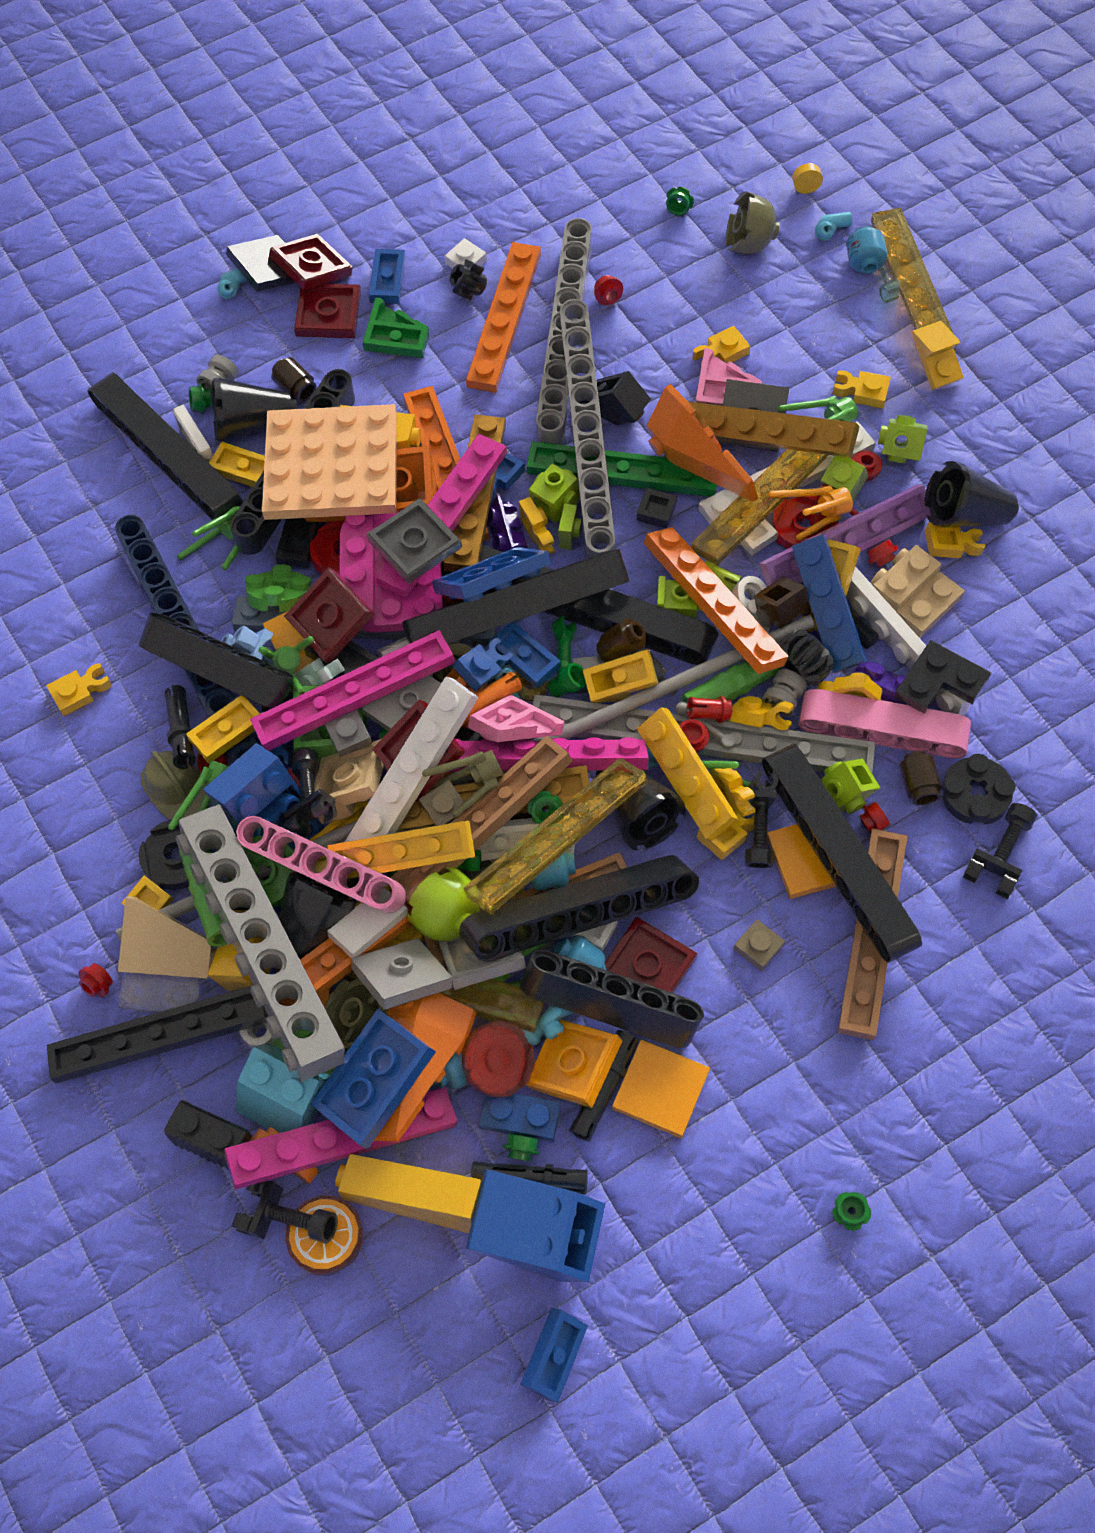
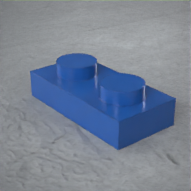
M375 249L369 289L370 303H374L376 297L384 300L386 304H400L406 260L405 250Z
M514 621L506 625L488 641L490 643L493 639L499 638L501 642L495 648L497 653L506 655V653L511 652L513 655L507 664L537 689L561 668V661Z
M486 1092L479 1127L484 1130L554 1142L561 1102L509 1092Z
M551 1307L520 1385L549 1401L558 1403L588 1325L561 1309Z

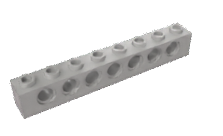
M221 805L213 806L180 819V835L176 836L178 847L182 855H189L193 862L190 865V869L198 886L204 884L208 892L204 896L211 914L215 915L218 913L223 922L219 925L221 934L226 944H233L238 953L234 957L241 975H249L253 983L250 986V991L257 1007L264 1006L269 1017L265 1018L267 1027L273 1039L280 1038L285 1048L281 1053L290 1072L296 1070L301 1082L343 1064L345 1047ZM209 849L218 850L215 853H205ZM223 878L233 879L231 882L228 883L219 882V880ZM238 907H245L249 909L243 913H237L233 911ZM253 937H260L264 939L260 943L248 942V940ZM270 967H274L280 970L278 973L272 975L263 972L265 969ZM285 998L296 1001L291 1006H282L278 1002ZM299 1030H308L312 1033L308 1038H298L294 1034Z

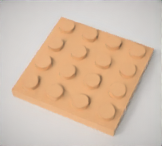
M396 405L267 411L262 501L264 520L396 513Z

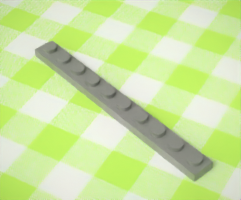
M535 695L533 706L565 721L564 726L609 706L607 704ZM633 709L574 737L586 739L600 738L602 740H620L625 737L643 739L637 728L656 711ZM672 714L678 725L688 720L686 715ZM703 719L724 735H733L736 740L735 746L732 749H725L721 744L722 741L709 732L708 744L702 751L697 752L699 755L762 763V758L794 743L801 749L814 771L824 772L826 768L840 761L843 763L844 761L863 758L871 773L873 772L876 743L873 741L794 730H778L765 726L759 728L729 721L717 723L715 719Z

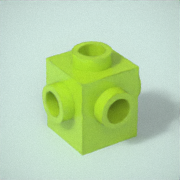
M897 415L896 419L890 418L888 426L882 425L879 434L878 444L883 445L882 454L888 455V460L899 463H906L907 459L920 461L927 434V425L915 423L916 418L906 415ZM900 435H903L907 438V440L905 442H899L896 440V438Z
M553 463L545 472L538 474L534 483L528 489L529 497H531L536 507L541 506L546 517L555 523L561 519L564 503L577 505L580 499L577 477L570 470L561 469Z
M863 758L844 761L843 763L841 761L834 763L824 770L825 776L820 779L840 811H846L848 814L862 809L867 804L865 799L880 789Z

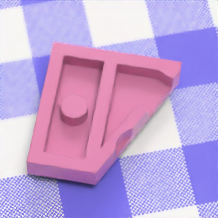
M705 348L696 402L723 406L727 379L762 384V381L751 374L742 372L740 367L730 361L728 364L714 356V351Z
M509 695L470 715L468 728L481 734L486 740L503 742L561 735L565 721L513 695Z

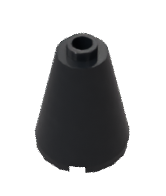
M220 377L213 378L212 407L214 409L215 440L225 441L266 431L267 411L297 409L296 399H291L290 393Z
M947 461L943 463L946 467L941 472L935 471L927 485L924 506L929 507L931 516H926L936 526L1006 525L1016 517L1019 510L1018 500L1014 493L960 462Z
M642 770L596 771L595 778L624 842L633 850H638L636 846L644 845L646 849L656 846L668 838L679 826L675 820L679 813L684 816L685 803L676 793Z
M291 871L286 881L279 920L298 958L302 959L329 938L328 930L354 909L357 900H348L349 896L316 880H311L310 883L303 881V874Z

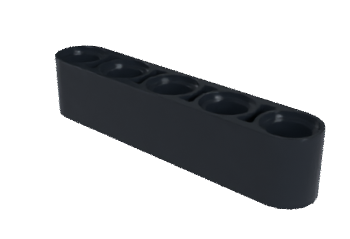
M149 613L139 641V646L142 649L269 708H274L286 702L295 678L294 675L159 613Z
M536 950L532 953L520 981L522 991L535 1000L678 1048L690 1045L704 1017V1011L701 1006L689 998L548 950Z

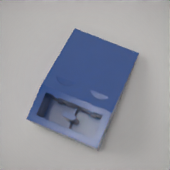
M257 743L203 789L214 806L221 805L231 827L235 831H237L239 823L249 816L260 817L285 829L284 824L287 819L284 818V812L302 801L300 789L279 757ZM314 817L308 822L311 833L305 839L310 840L325 828L318 818L315 819ZM263 827L256 829L253 837L263 836ZM294 841L287 844L291 849L296 848Z
M487 1169L484 1171L466 1249L561 1282H589L606 1203L574 1191Z

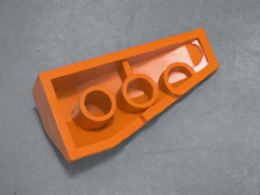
M671 384L666 386L647 423L651 436L648 442L653 451L658 456L663 454L671 463L752 502L756 501L758 495L752 478L728 450L722 452L721 445L710 427L702 428L694 416L696 410Z
M429 445L397 449L396 513L419 498L428 505L438 491ZM346 516L305 518L306 522L345 521Z
M441 993L432 994L389 1008L386 1013L435 1050L436 1053L374 1141L399 1142L424 1106L423 1097L434 1082H441L446 1074L444 1067L454 1053L459 1055L467 1044L476 1017L475 1010Z

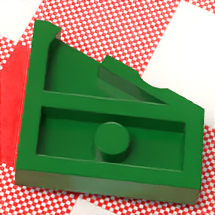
M375 297L363 339L364 351L423 358L429 338L428 326L418 320L409 318L408 314L399 309L396 312L385 306L384 300Z

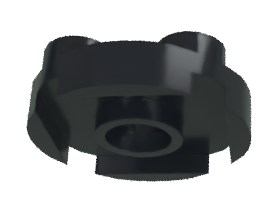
M978 753L971 755L970 758L957 761L949 768L943 780L942 790L944 795L942 798L947 810L960 821L972 824L973 821L991 824L1002 818L1008 811L1016 786L1008 772L1000 764ZM971 785L982 786L986 795H972L970 793L973 788Z
M168 820L156 825L150 831L151 835L146 839V842L142 841L139 848V862L145 875L160 888L171 890L183 889L189 886V882L181 857L177 861L167 860V856L172 854V849H179L176 836L180 835V827L178 823L174 830H169L168 826L172 820Z

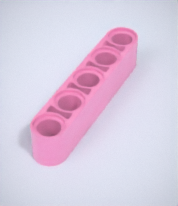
M821 689L805 691L798 723L802 730L810 733L876 742L875 745L913 752L924 751L925 754L953 759L962 758L967 755L971 720L963 715L928 709L923 714L909 705Z
M249 816L243 819L237 827V839L244 847L385 913H394L405 904V889L397 881L265 819ZM259 827H263L264 834L262 839L254 843L253 833ZM294 841L295 852L289 858H285V846ZM326 856V868L324 871L316 873V861L320 857ZM358 870L360 876L358 884L353 888H348L347 877L353 871ZM390 885L392 896L388 902L381 904L378 897L379 892L383 887Z

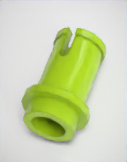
M705 560V564L733 594V589L741 581L742 576L717 566L714 560L712 562Z

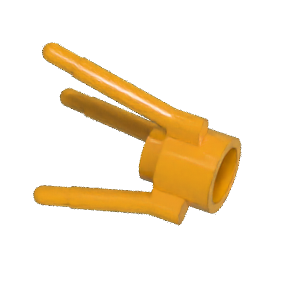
M829 485L823 488L780 490L768 493L770 498L822 496L818 500V505L804 509L803 515L807 516L821 512L822 515L827 517L796 536L798 541L810 536L830 523L839 521L841 515L850 512L853 507L852 496L845 487L833 489Z

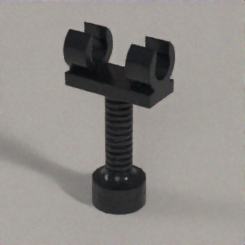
M308 748L296 750L291 755L292 772L300 778L302 801L284 812V818L287 819L284 824L285 829L293 833L297 832L303 838L311 833L308 822L314 817L316 819L323 814L324 824L337 816V810L334 805L336 803L335 798L320 788L315 791L313 775L320 768L319 756L316 751Z
M760 770L748 786L755 794L754 798L748 800L755 808L753 828L754 842L751 849L745 850V866L751 868L773 867L774 851L769 850L766 846L768 809L777 799V792L773 790L778 784V776L772 771L770 777L771 784L766 780L763 786L760 783Z
M1012 803L1005 815V820L1009 825L995 854L992 856L977 848L963 878L975 883L982 868L1003 877L995 894L1008 899L1023 870L1007 863V859L1022 830L1029 831L1037 818L1036 812L1024 804Z
M268 1180L246 1187V1190L251 1191L252 1195L261 1198L254 1217L236 1213L231 1225L240 1233L264 1240L271 1220L308 1230V1237L311 1240L327 1244L335 1235L338 1218L336 1213L323 1209H318L311 1215L279 1206L278 1203L284 1189L274 1181Z

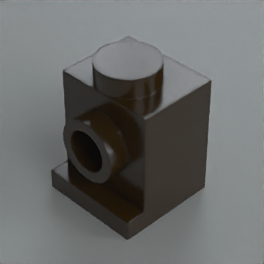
M782 576L754 595L757 619L765 627L773 624L782 628L801 614L804 616L811 614L806 586L785 576Z

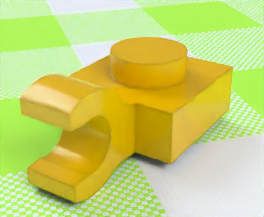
M746 696L740 698L733 705L732 716L729 722L759 728L769 725L778 730H788L792 725V721L782 719L779 713H790L794 705L790 702L782 701L773 707V704L762 702V699L758 697Z

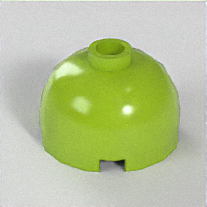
M447 867L446 869L450 872L440 875L438 872L429 875L419 884L409 901L413 909L411 915L407 913L408 921L422 935L432 940L446 942L459 938V928L462 921L467 916L480 911L481 899L478 890L461 870L454 867Z

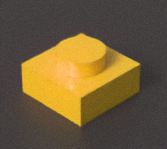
M145 875L127 895L137 897L158 910L169 906L174 900L172 896Z

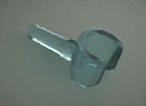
M882 266L879 272L883 278L884 285L880 286L879 291L882 300L888 303L899 298L897 291L900 289V282L898 280L893 281L887 268Z

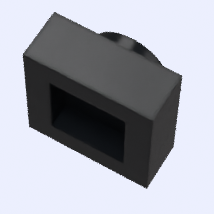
M646 488L637 511L636 520L668 528L677 504V496Z

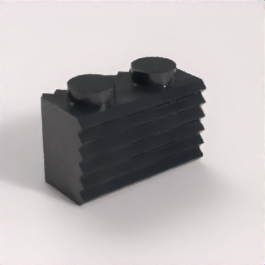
M183 1100L178 1103L164 1128L165 1135L174 1146L178 1145L181 1149L185 1148L188 1152L192 1151L194 1155L198 1154L201 1158L205 1157L207 1161L211 1160L214 1164L218 1163L220 1167L225 1166L227 1170L229 1169L224 1154L225 1148L249 1142L252 1138L247 1129Z

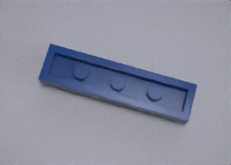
M822 534L793 545V553L804 586L807 589L808 599L824 648L829 650V655L834 661L832 672L837 673L866 663V657L826 536Z

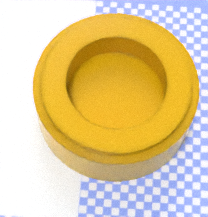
M807 163L799 166L794 171L792 181L796 191L808 194L816 191L821 186L823 177L817 165Z

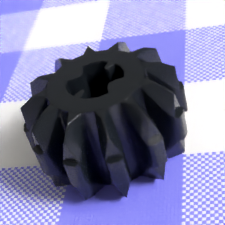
M795 629L790 634L788 633L779 644L788 655L784 666L804 678L808 686H815L820 681L822 682L834 668V661L829 655V650L824 648L822 643L815 639L812 634H808L806 630Z

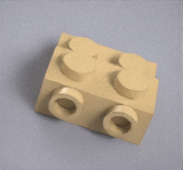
M915 545L910 551L903 548L895 556L892 562L894 566L888 571L884 568L880 569L873 577L871 584L913 632L921 638L963 598L965 590L940 572L942 564Z
M380 740L374 741L372 744L341 758L338 753L321 758L314 786L315 791L320 788L335 798L336 803L334 805L337 810V816L329 822L342 820L353 815L356 802L367 801L374 795L379 786L384 765L372 749ZM322 814L317 818L324 824V815Z

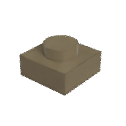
M450 780L419 799L436 826L450 824L456 819L452 814L464 802Z
M756 919L734 944L733 950L762 972L784 947L785 940Z

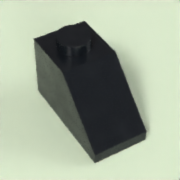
M629 371L596 380L601 418L618 425L627 422L634 423L643 416L644 408L651 398ZM583 400V401H580V402H578V403H580V404H587V403H589L590 401Z

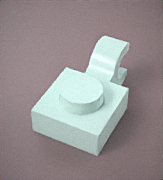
M318 658L294 674L302 686L323 685L332 681L333 677L345 669L338 658L326 666Z

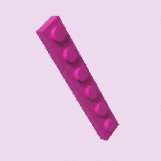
M479 433L427 505L452 532L507 454V447ZM388 562L376 577L377 585L404 598H407L420 579L418 577L410 584H407Z
M438 630L265 711L250 720L263 748L269 751L324 725V723L350 713L455 663V659L443 635Z
M625 737L620 740H602L600 738H588L586 740L552 739L567 751L573 760L566 768L586 765L587 770H648L649 757L645 739ZM456 739L465 751L459 759L470 757L480 751L485 753L492 750L502 771H508L541 741L521 739L495 742L486 739L480 741H461ZM467 766L450 770L447 772H457L459 770L466 768Z
M444 1087L426 1093L423 1097L424 1106L399 1142L373 1141L369 1149H366L357 1144L330 1120H325L225 1148L224 1154L234 1190L348 1158L350 1154H362L456 1127L458 1121L447 1089Z

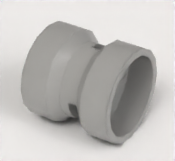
M216 354L208 362V369L201 371L198 375L196 382L197 384L202 383L204 389H209L212 397L213 378L220 377L234 381L239 371L231 360Z
M780 669L772 680L773 687L767 689L762 697V702L773 704V707L782 701L792 703L794 707L790 713H779L780 716L788 717L794 712L797 706L796 699L802 697L807 688V683L804 678L794 671Z

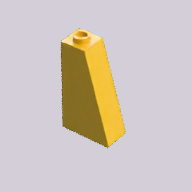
M350 1154L347 1164H341L338 1169L335 1186L339 1187L338 1192L345 1201L469 1233L482 1181L472 1177Z

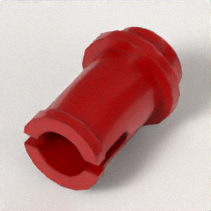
M718 696L717 699L689 697L686 708H692V711L686 712L688 719H716L717 723L730 720L733 711L731 700H726L724 696Z

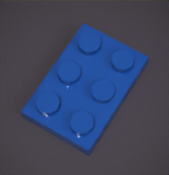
M515 547L432 581L435 594L449 596V599L460 598L464 602H471L484 596L483 592L491 588L493 590H500L513 584L512 580L518 577L530 578L537 576L541 573V568L552 563L548 551Z
M377 1009L345 1054L344 1063L335 1068L311 1102V1105L357 1144L369 1149L436 1051L388 1014Z

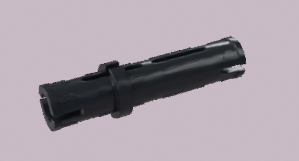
M171 685L172 696L169 687L164 691L170 729L167 733V742L172 747L174 766L179 769H187V758L191 767L196 761L193 745L186 733L192 730L190 728L186 700L187 693L183 686Z
M617 1030L615 1035L621 1038L622 1043L593 1107L581 1105L576 1118L568 1130L574 1136L584 1141H591L616 1085L620 1079H624L627 1073L625 1067L639 1040L626 1031Z
M477 1161L472 1163L471 1177L481 1181L484 1171L488 1169L574 1191L582 1195L587 1194V1169L554 1168V1164H546L545 1167Z

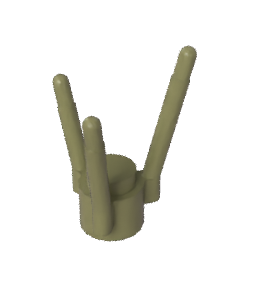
M492 750L485 753L480 751L470 757L422 771V775L427 777L467 766L462 770L440 778L431 789L437 788L448 780L454 782L470 774L476 785L481 782L484 783L481 788L453 812V817H459L488 791L499 786L496 779L504 774Z

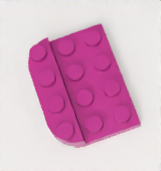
M397 513L346 516V520L340 530V577L375 614L363 627V631L366 632L404 631L402 621L443 607L442 595L435 594L432 584L433 580L442 577V562L420 577L407 598L377 585L376 577L387 561L368 542L366 534Z

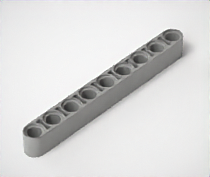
M581 218L569 220L564 229L536 417L537 442L563 445L566 437L570 402L560 308L564 302L570 299H579L583 302L585 300L591 257V225L587 220ZM573 318V319H570V320H571V321H576V320H579V319H578V318Z
M570 299L562 304L560 319L587 558L615 550V534L589 312L587 305L583 301ZM578 318L579 320L571 321L570 319ZM577 345L583 346V347H581V348H573L574 346H577ZM586 373L584 376H577L576 374ZM583 400L590 401V402L587 403V404H580V403H578V402L583 401ZM585 428L593 429L592 432L588 433L582 432L581 430ZM589 456H593V457H596V458H597V459L594 460V461H586V460H584L586 457H589ZM591 485H598L601 487L598 490L587 489ZM594 514L604 515V517L599 520H594L590 518ZM598 543H604L608 545L605 549L602 550L593 547Z

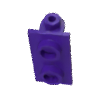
M497 494L490 506L486 524L491 530L493 549L505 552L515 547L528 548L524 533L512 531L520 530L522 527L517 507L511 501L502 502L500 494Z

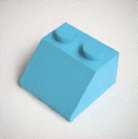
M272 1044L254 1046L237 1081L236 1112L266 1129L270 1126L279 1133L313 1124L318 1110L311 1105V1102L330 1075L323 1072L301 1082L296 1070L292 1072L288 1070L282 1057L281 1049Z

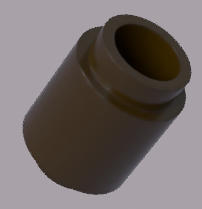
M288 357L280 359L274 364L271 379L284 392L290 393L291 399L305 402L312 397L316 390L314 378L295 359Z
M624 619L600 636L596 644L598 655L604 662H609L636 653L646 644L644 628L640 623L632 619Z
M914 751L907 754L899 764L907 796L912 799L914 805H926L937 801L941 797L939 791L942 789L933 756L925 754L924 751Z

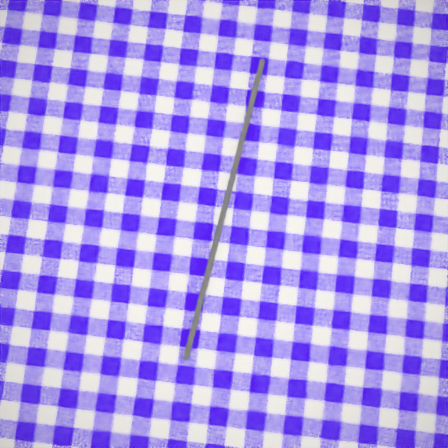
M807 615L768 634L778 644L788 633L790 634L795 629L807 631L813 628L814 621L810 615ZM732 649L658 683V685L644 689L565 725L561 735L548 737L551 739L564 738L568 740L737 663L744 658L736 649ZM539 737L534 740H542L544 737ZM470 774L451 783L453 786L475 781ZM358 820L316 838L312 842L327 849V845L342 843L347 839ZM263 864L259 866L260 873L256 876L258 879H262L272 872V868H267ZM193 896L186 897L160 909V911L174 919L196 909ZM122 927L116 929V933L120 941L122 936Z

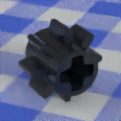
M467 259L464 265L457 264L450 274V284L454 286L452 292L468 300H471L473 295H481L487 284V277L482 274L484 267Z

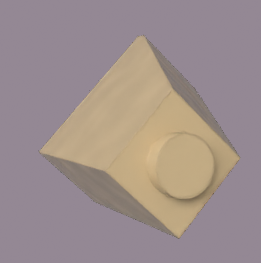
M127 896L125 898L118 972L208 979L207 974L217 948H211L206 936L137 897Z

